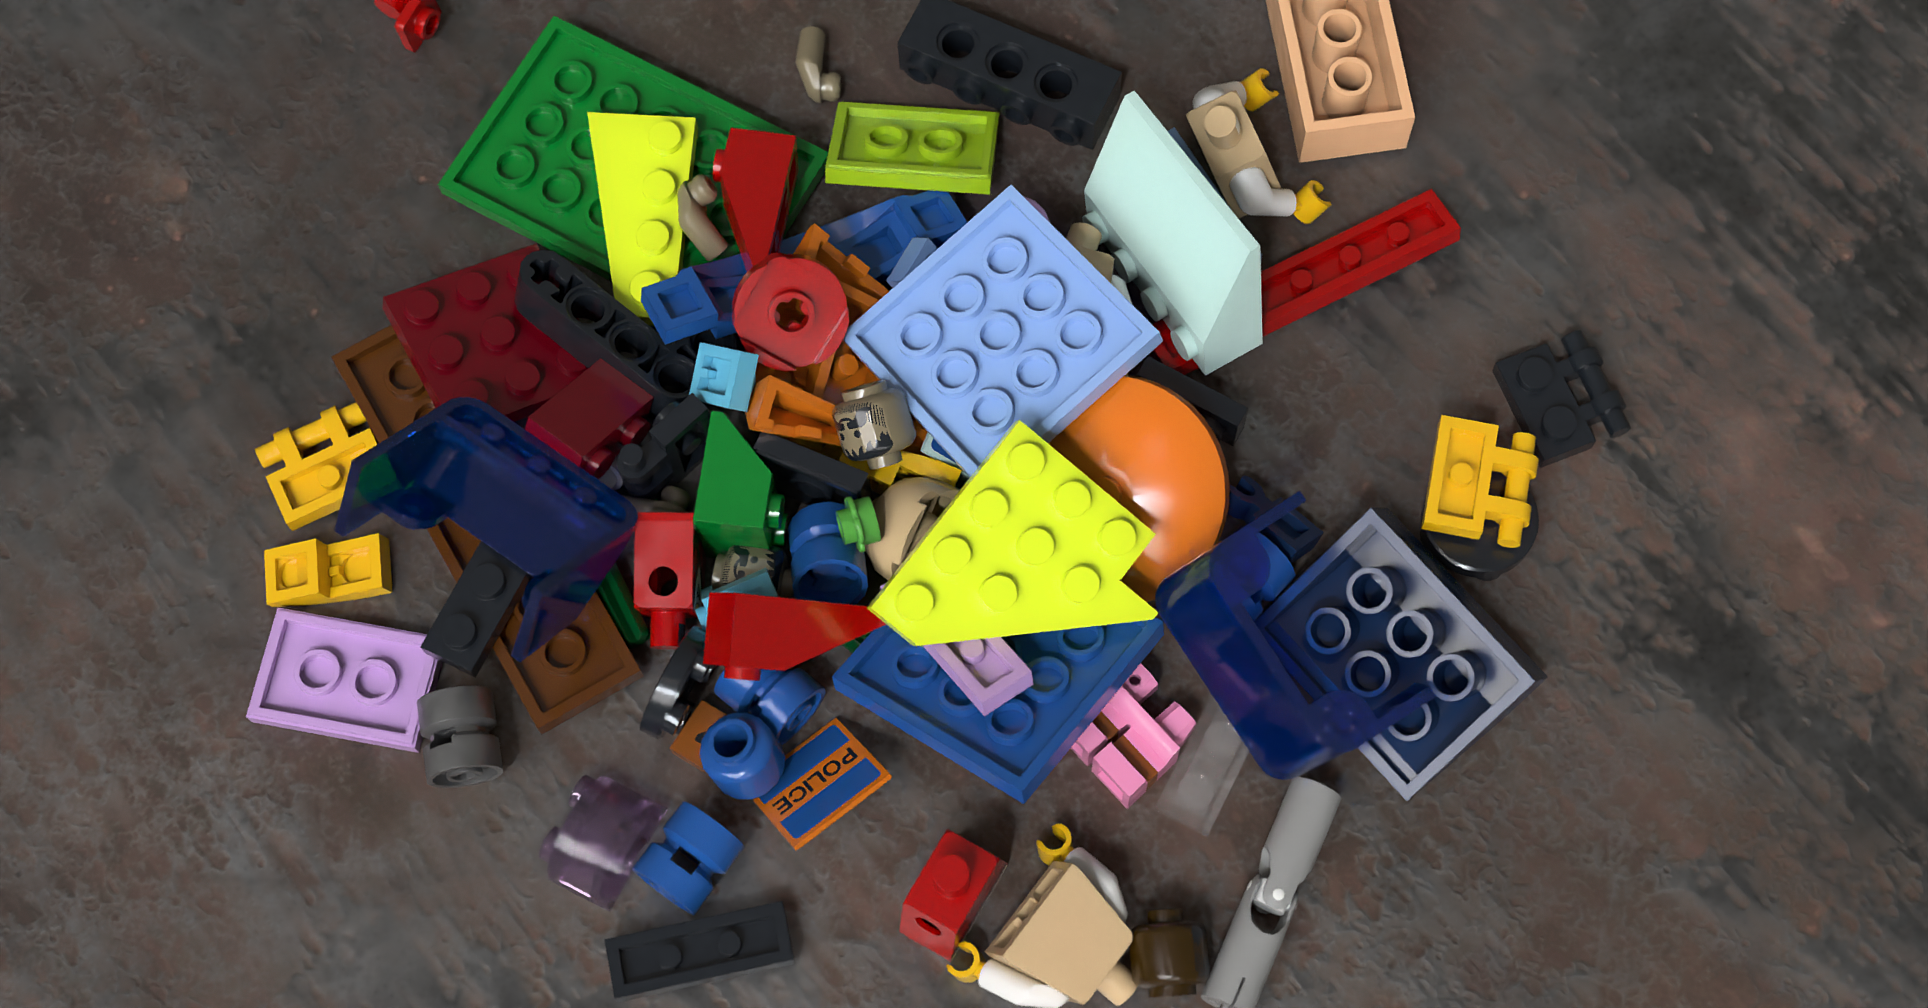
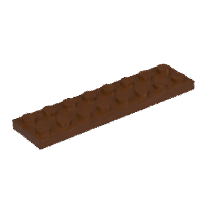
M392 325L331 356L456 583L506 497L554 519L545 502L541 506L494 475L497 461L512 448L502 427L460 443H454ZM559 529L493 646L497 657L541 734L546 733L644 677Z

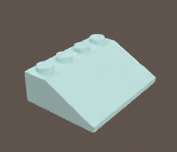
M1135 91L1130 92L1123 98L1085 187L1084 194L1087 214L1082 217L1083 223L1092 225L1101 232L1100 244L1104 243L1111 252L1117 273L1126 283L1133 281L1141 291L1140 296L1143 305L1151 318L1156 322L1163 319L1171 330L1172 342L1180 356L1186 361L1193 359L1206 376L1263 344L1260 245Z

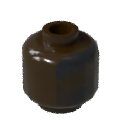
M1183 908L1147 911L1148 923L1136 925L1131 929L1133 941L1129 946L1133 982L1138 987L1148 989V998L1197 994L1196 985L1205 982L1210 975L1205 926L1198 921L1184 920Z

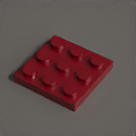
M537 244L383 297L382 309L455 444L530 416L588 369L523 317L516 308L514 300L520 265L525 256L534 251H540Z

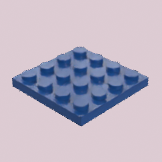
M1155 617L1153 620L1002 636L1001 638L1032 671L1033 685L986 716L977 709L923 645L912 646L887 624L873 630L834 673L832 679L835 690L1022 804H1025L1164 636V623Z

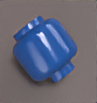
M732 713L719 718L707 729L701 740L699 755L704 771L724 794L735 799L752 800L767 794L777 785L784 772L785 754L781 742L761 718L749 713Z

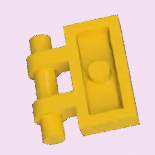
M356 402L339 410L336 405L320 412L321 418L293 431L286 427L273 433L274 440L254 449L264 469L284 460L286 467L265 477L282 516L292 531L397 483L381 447L370 428L350 437L349 429L367 422ZM331 438L332 446L306 458L303 457L302 451Z
M1441 415L1437 426L1421 529L1479 540L1483 533L1484 520L1488 519L1499 524L1497 539L1499 545L1509 548L1519 547L1521 545L1523 528L1528 527L1530 524L1532 507L1527 503L1530 480L1537 476L1539 459L1534 455L1536 437L1530 433L1518 432L1513 434L1511 449L1496 447L1499 425ZM1492 471L1500 472L1507 477L1504 497L1488 495Z

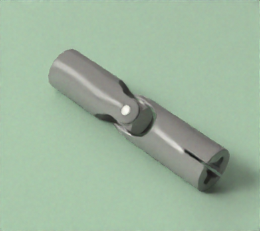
M1292 778L1262 849L1259 874L1247 885L1201 994V998L1215 1008H1220V1006L1221 1008L1256 1007L1297 907L1298 893L1295 892L1297 886L1312 871L1341 802V796L1331 788L1307 778ZM1252 904L1260 913H1272L1281 916L1275 929L1269 934L1263 933L1253 924L1251 920Z

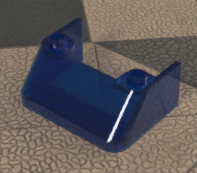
M458 397L445 402L352 460L334 531L344 537L381 512L403 527L413 530L432 528L445 519L450 518L534 577L528 582L523 593L522 604L525 613L511 653L514 659L522 662L578 618L629 543L638 514L633 504L487 403L475 398Z
M1301 491L1292 493L1168 574L1159 583L1155 593V606L1159 616L1257 765L1267 775L1280 780L1296 778L1358 748L1436 697L1430 686L1416 682L1373 711L1363 698L1347 690L1330 691L1308 704L1241 603L1258 592L1266 584L1270 574L1271 565L1268 553L1255 534L1306 502L1307 500Z

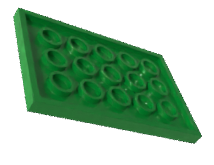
M553 15L438 183L443 195L612 282L587 112L696 118L698 134L693 178L700 174L706 175L715 185L717 195L713 202L706 204L707 217L729 245L716 258L707 261L686 235L682 269L740 254L724 208L721 182L713 181L715 153L718 148H726L730 128L793 134ZM797 136L799 171L784 236L823 177L828 156L827 151Z

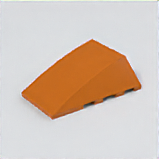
M813 224L809 227L793 254L812 257L826 265L835 274L846 296L849 327L885 296L889 290L868 274L869 266L854 254L844 255L828 242L830 235L818 225ZM792 298L788 303L782 301L778 304L776 310L781 315L778 322L780 325L787 326L791 320L801 322L804 319L805 314L799 308L801 300ZM844 340L828 359L816 365L813 362L805 367H796L797 370L780 371L757 362L755 387L750 396L748 410L745 412L749 430L841 446L832 412L834 407L843 401L841 392L863 384L879 381L873 372L847 346ZM912 416L916 438L911 445L900 451L932 458L920 451L927 431Z

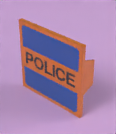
M834 718L785 755L784 772L777 785L767 794L752 800L797 851L887 783L892 776L837 718Z

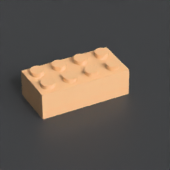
M1266 0L1299 163L1406 148L1414 124L1415 113L1389 0Z

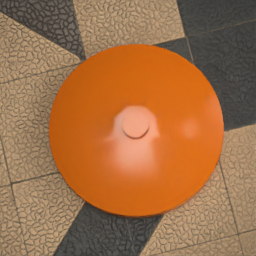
M1125 375L1048 444L1156 534L1120 580L1145 602H1148L1171 592L1186 582L1202 567L1215 549L1228 513L1229 475L1224 454L1213 430L1194 406L1173 390L1157 382Z

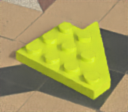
M1018 420L1011 425L867 609L912 646L1153 620L1159 612L1120 580L1156 534L1022 421Z

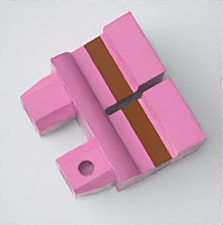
M1141 663L1071 747L1087 766L1092 763V772L1126 809L1137 801L1177 762L1180 747L1194 731L1196 725L1195 720L1175 701L1155 719L1142 708L1140 704L1158 689L1159 684Z

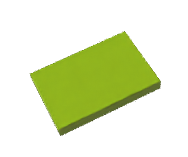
M838 102L825 166V183L990 195L999 129V113Z

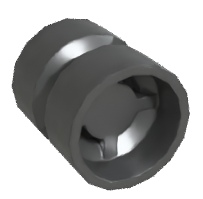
M481 686L449 687L432 691L417 700L421 736L431 741L423 748L428 785L440 788L472 786L488 782L503 774L499 738L489 734V731L497 725L492 690Z

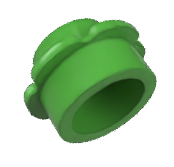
M848 496L844 499L845 508L835 511L838 528L844 545L856 542L858 551L863 553L866 551V545L881 541L878 520L869 496L855 500Z

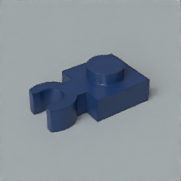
M1243 476L1236 488L1231 484L1229 485L1230 493L1227 514L1244 520L1247 523L1246 526L1255 529L1267 537L1281 550L1291 564L1313 550L1324 534L1322 530L1281 497L1273 502L1265 496L1262 487L1250 477Z

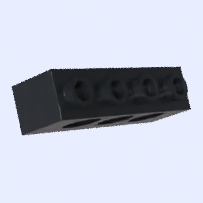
M920 0L897 42L899 67L911 79L921 84L928 85L934 83L951 90L959 99L972 105L982 103L1001 111L1007 119L1016 124H1032L1050 132L1055 139L1066 145L1076 146L1079 144L1093 150L1120 98L1121 71L949 0ZM955 51H964L969 54L963 58L948 56V54ZM1003 71H1012L1018 74L1009 79L997 76L998 73ZM1059 91L1067 96L1061 99H1051L1046 97L1045 94Z

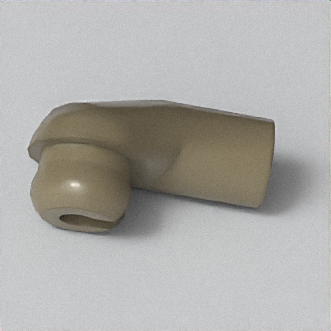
M700 174L695 176L691 182L685 180L677 191L678 220L680 228L704 258L710 261L720 255L729 244L707 217L706 204L716 199L717 189L706 175Z

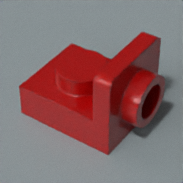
M437 0L374 1L379 10L389 17L396 19L394 27L405 49L414 53L417 52L424 40L430 39L435 34L439 26L442 11Z

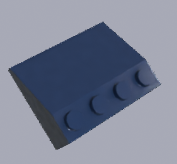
M1371 507L1248 627L1406 801L1415 796L1496 726L1548 678L1388 508Z

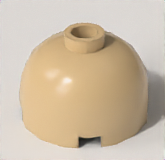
M905 478L891 485L879 497L873 500L872 504L879 524L881 541L866 545L865 549L875 571L889 580L960 489L934 478Z

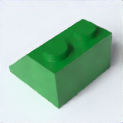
M711 411L693 522L706 557L716 558L719 553L726 554L733 545L769 549L771 546L785 547L788 539L790 517L789 513H784V494H777L771 471L723 412Z

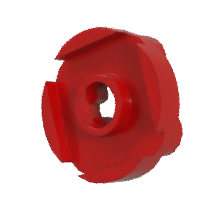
M780 252L766 256L762 262L754 265L743 276L733 296L732 323L745 350L748 353L759 355V363L775 370L793 371L797 370L796 367H805L813 362L816 365L828 359L838 349L848 329L849 312L846 296L839 280L826 265L806 255L784 254ZM792 298L801 300L799 308L805 314L804 319L801 322L791 320L787 326L780 325L778 322L781 315L776 310L778 304L782 301L788 303Z

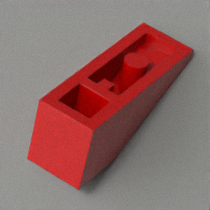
M731 127L726 148H718L716 150L713 163V181L721 182L724 208L743 263L748 272L754 265L762 262L766 256L772 253H780L799 171L796 135Z
M709 592L703 664L725 666L724 678L760 681L761 669L785 671L886 625V623L868 610V606L743 593Z

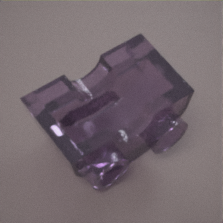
M584 775L574 787L569 799V806L573 809L569 813L562 829L555 826L548 833L540 848L539 858L548 863V880L610 912L630 877V871L638 853L644 845L649 843L668 808L607 776H600L594 779Z

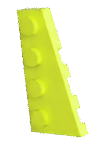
M587 112L614 298L646 324L654 326L641 303V288L675 277L682 270L686 234L679 225L677 191L685 180L691 182L693 178L698 134L696 118Z

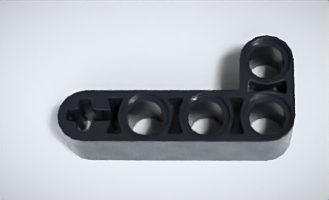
M534 251L525 256L521 262L514 300L516 308L521 315L587 368L601 358L652 395L654 398L648 417L652 420H655L662 409L674 401L681 403L689 396L700 342L736 350L737 340L734 333L715 339L710 329L677 340L673 344L668 343L665 345L658 332L565 258L553 251ZM577 318H586L594 323H582ZM620 352H629L638 358H626ZM663 387H674L680 390L681 393H670L664 390Z

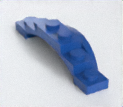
M928 190L914 196L900 195L863 211L823 225L820 228L830 235L829 243L846 256L854 254L870 267L868 274L878 282H882L888 279L913 237L929 238L939 248L968 222L949 192ZM806 232L782 240L780 252L793 254ZM741 254L682 269L675 277L641 288V303L665 345L709 329L715 339L736 333L732 323V301L739 282L747 273Z

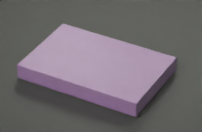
M277 607L246 718L254 723L419 753L423 737L420 733L417 700L421 696L436 690L443 662L425 654L420 648L427 634Z

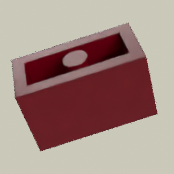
M600 358L528 417L519 454L569 492L573 493L588 479L599 480L611 467L615 456L620 453L623 446L631 443L639 445L644 440L651 426L647 418L654 397Z

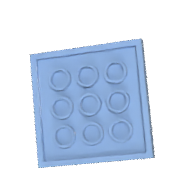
M1012 185L1008 186L849 326L843 339L847 346L879 380H886L888 388L893 387L904 392L911 415L969 477L973 475L1015 421H1022L1044 441L1049 443L1163 342L1160 332Z

